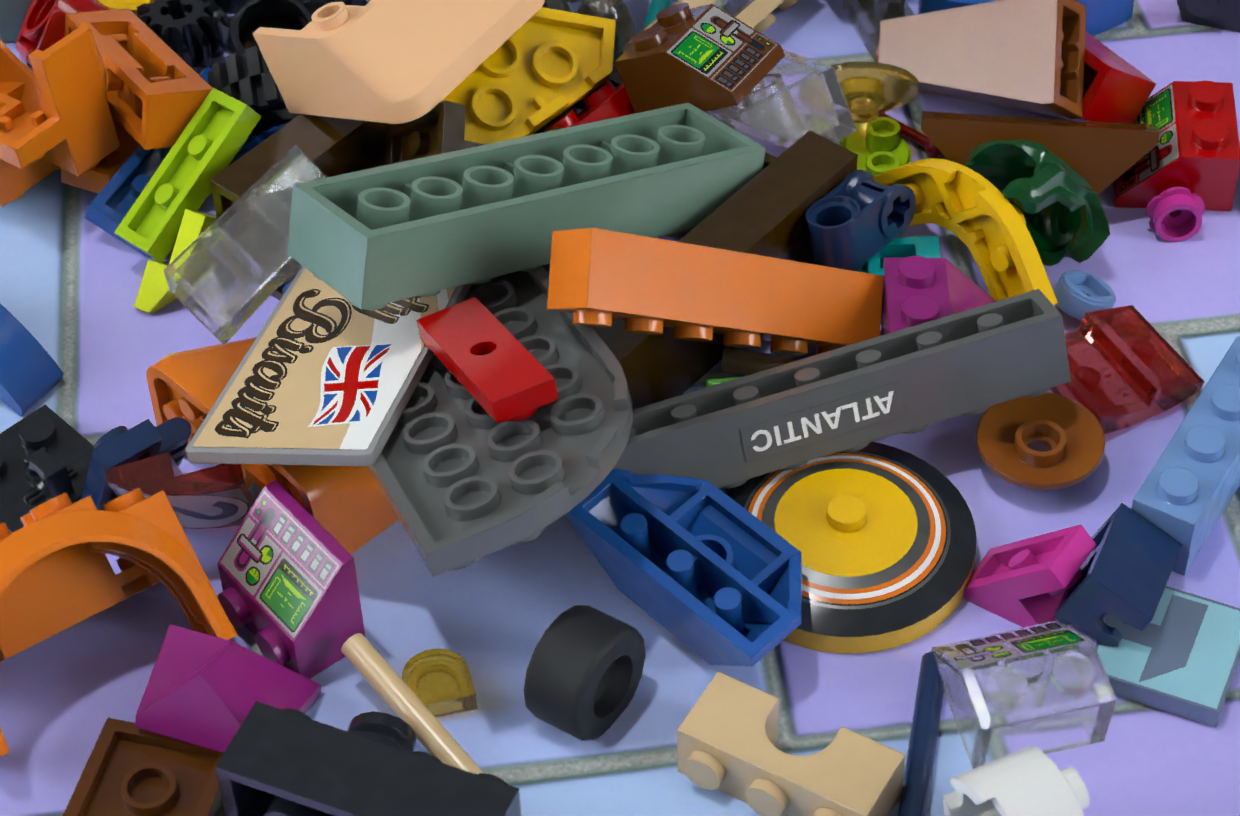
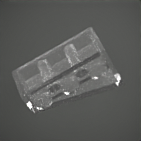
M296 144L163 270L170 292L223 345L235 335L279 286L289 281L302 267L301 264L288 255L293 184L327 178V176Z

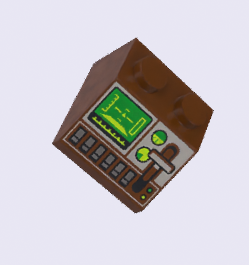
M678 3L660 11L656 15L658 21L651 28L631 38L632 46L615 61V64L635 113L683 103H690L706 112L738 105L785 55L780 44L714 4L690 9L688 3Z

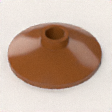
M1046 392L1037 397H1019L990 406L979 421L976 444L979 455L986 466L1005 481L1028 489L1057 490L1078 484L1095 472L1104 455L1105 435L1098 419L1082 404L1068 397Z

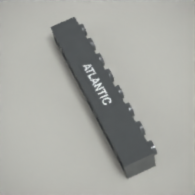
M1039 289L633 409L631 433L627 445L614 468L631 470L632 475L663 474L708 480L717 488L730 489L743 485L750 478L777 470H795L805 466L810 460L836 452L858 451L868 446L870 442L899 433H918L928 428L930 424L952 417L977 415L985 412L992 405L1015 398L1040 396L1052 387L1071 382L1062 315Z

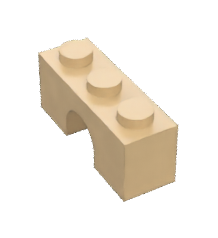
M719 671L677 729L678 772L686 775L694 784L707 790L716 789L747 803L755 812L762 816H890L901 798L905 754L843 726L824 750L807 756L787 754L775 747L778 741L779 698Z

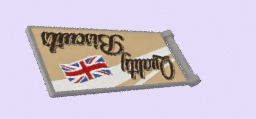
M302 266L185 450L189 462L317 466L373 465L434 356V353L421 340L416 320L463 302L472 284L468 283L444 289L439 294L431 297L415 296L391 302L386 307L378 310H361L353 306L348 299L322 280L317 279L309 270Z

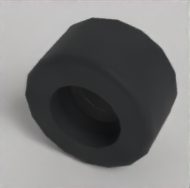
M572 606L552 622L534 649L526 671L523 689L526 708L536 718L579 740H595L599 738L619 718L635 695L642 676L646 656L644 638L636 628L591 606Z

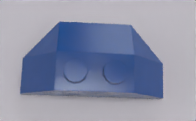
M613 468L604 481L587 498L566 513L571 524L617 589L709 665L753 667L802 624L801 551L708 480L663 474L632 475L631 470Z

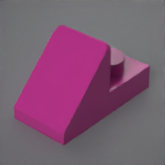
M1080 524L990 548L972 572V576L964 588L963 597L966 601L1033 633L1035 632L1028 627L1033 628V626L1037 627L1039 625L1048 632H1053L1045 625L1052 622L1058 625L1061 624L1056 622L1058 620L1054 618L1055 612L1064 592L1071 588L1081 577L1082 570L1080 567L1097 544Z

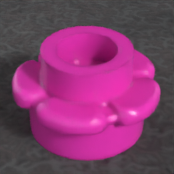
M1172 187L1151 199L1146 209V215L1150 218V228L1156 231L1162 239L1169 242H1181L1193 237L1199 231L1202 225V215L1205 206L1202 198L1197 194L1192 195L1188 188Z

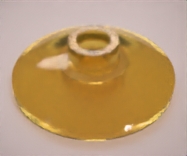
M866 61L845 62L829 65L811 73L805 80L804 92L812 103L833 112L844 114V118L847 121L869 123L877 120L878 114L886 113L911 103L919 93V82L912 73L898 66Z

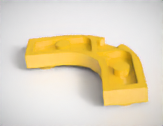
M929 158L916 160L874 176L875 181L887 186L902 184L913 190L916 197V208L909 227L916 224L935 223L952 231L969 248L980 268L989 294L995 301L1039 289L1053 305L1058 303L1037 248L1026 227L1023 213L1018 207L1011 204L982 175L957 162Z

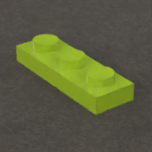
M213 87L114 233L162 263L175 245L185 209L199 210L205 199L212 193L210 179L229 166L239 149L246 143L261 116L247 104Z

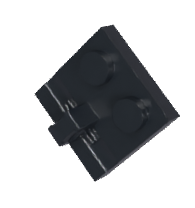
M43 405L0 433V524L5 522L10 533L24 527L20 518L30 513L29 510L67 492L72 504L81 500L94 445L47 405Z

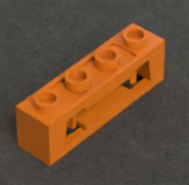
M130 9L65 14V36L79 27V23L83 20L91 28L106 71L107 103L111 115L145 150L173 147L212 90V87Z

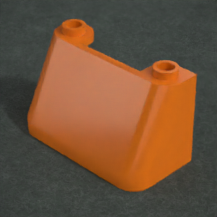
M256 337L171 353L150 366L146 371V378L156 425L159 426L174 417L186 419L192 429L188 440L189 444ZM231 464L261 489L276 480L350 554L398 520L397 515L368 466Z

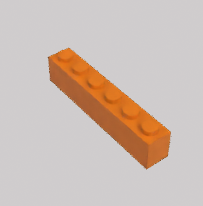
M598 228L552 231L547 310L573 313L572 324L576 326L612 327V319L625 321L624 332L661 335L663 334V326L675 328L674 339L708 342L713 340V333L723 334L724 346L761 348V340L771 341L770 352L804 355L808 354L809 346L816 347V355L880 336L884 276Z

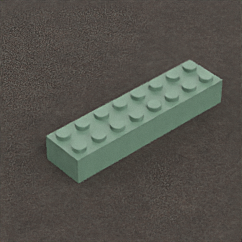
M683 103L293 184L288 255L309 270L317 279L322 280L348 299L353 306L361 310H378L386 307L388 303L415 296L431 297L439 294L441 290L468 283L484 284L491 281L493 277L517 271H537L542 268V265L550 264L552 231L598 228L652 238L680 236L685 230L696 227L763 170L766 148L694 105Z

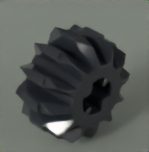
M150 0V3L137 7V17L191 68L196 66L210 67L211 58L223 55V49L215 38L212 13L216 10H221V7L217 6L214 0Z

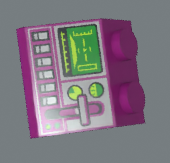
M276 480L264 486L217 563L223 592L218 594V600L228 619L236 628L245 625L255 636L257 645L264 657L311 679L346 657L341 652V648L347 639L357 633H362L365 636L354 557Z

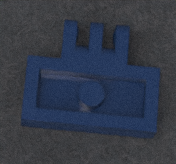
M174 417L154 427L151 421L147 419L129 430L126 426H119L104 434L93 447L81 499L90 495L97 510H105L104 504L121 496L115 487L128 491L140 487L142 493L147 494L151 481L181 464L192 430L190 423L184 418Z

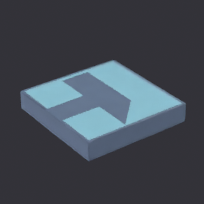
M1166 586L1152 621L1142 631L1125 624L1119 616L1108 613L1105 624L1116 628L1121 633L1122 639L1117 647L1107 646L1097 641L1085 670L1083 685L1216 727L1240 662V608Z

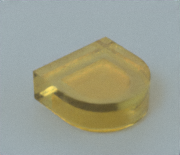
M429 649L413 656L404 666L402 680L436 718L477 709L476 693L470 670L466 661L459 654L447 649Z

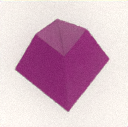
M170 624L135 715V727L224 753L256 701L282 710L292 708L306 713L320 697L321 684L233 641Z

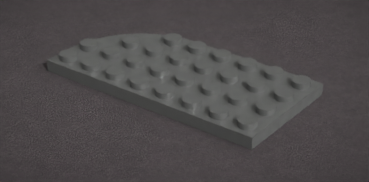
M543 266L537 271H517L493 277L491 281L484 284H472L464 301L476 297L554 377L559 398L538 407L537 411L527 419L516 422L504 421L496 423L434 354L379 457L373 465L368 466L433 577L450 570L466 568L477 559L514 543H526L539 537L545 527L571 511L604 481L617 464L627 445L632 428L633 409L622 366L592 327L573 325V313L547 310L549 273Z

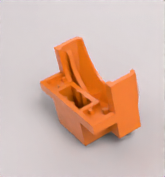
M84 20L79 23V27L46 50L36 49L28 56L33 71L0 39L1 206H5L9 202L20 198L26 190L54 171L62 168L79 176L83 172L94 168L100 160L120 147L107 103L106 71L91 28Z
M139 487L104 504L105 510H97L90 495L72 504L66 492L29 510L30 513L20 518L24 525L21 529L10 533L5 522L0 524V662L159 582L164 584L173 595L191 630L226 640L238 634L223 610L164 490L145 499ZM105 554L120 557L116 560L121 570L120 573L115 575ZM0 728L1 757L10 751Z

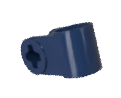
M854 170L848 173L840 184L823 198L812 203L806 211L805 217L814 264L858 271L863 268L872 256L892 239L903 234L909 227L916 208V197L913 190L902 184L887 186L875 181L873 175L864 170Z

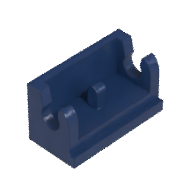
M1123 503L1091 537L1097 545L1080 567L1082 575L1079 580L1064 592L1054 615V618L1065 625L1069 621L1099 643L1111 647L1119 646L1122 635L1116 628L1106 625L1101 619V615L1105 613L1115 614L1125 624L1142 631L1154 617L1182 546L1181 543Z

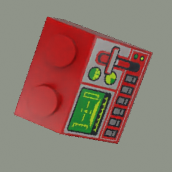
M1208 80L1197 82L1173 81L1147 99L1134 124H1155L1160 132L1159 144L1113 182L1114 207L1147 208L1151 199L1158 196L1161 192L1172 187H1185L1190 190L1192 195L1197 194L1202 198L1205 206L1204 210L1232 211L1240 168V144L1233 83Z

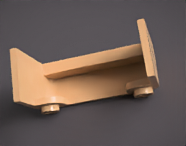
M371 0L365 6L332 2L317 9L312 14V21L302 30L259 27L252 34L289 113L401 124L418 119L430 112L544 5L545 0Z

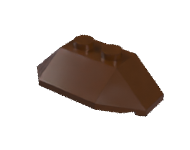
M922 111L921 130L949 161L957 162L961 165L970 161V152L974 150L976 145L991 140L1026 139L1040 143L1083 176L1089 183L1090 188L1096 191L1097 195L1158 145L1160 133L1155 124Z

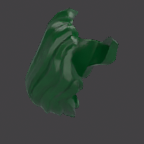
M1026 139L991 140L976 145L974 150L970 152V161L966 162L964 166L986 178L1011 204L1021 210L1025 218L1026 227L1034 241L1043 265H1056L1064 257L1072 258L1081 263L1089 259L1109 237V223L1096 191L1090 188L1087 180L1075 169L1071 168L1061 158L1052 154L1042 144Z

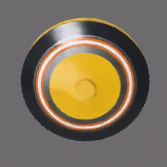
M870 442L868 446L854 452L840 451L816 458L795 470H777L750 478L743 485L730 488L726 495L802 553V624L784 639L786 642L807 649L840 654L868 653L895 648L922 637L938 627L954 612L964 598V588L967 586L974 571L976 555V529L971 511L959 490L946 476L926 461L909 452L886 444Z

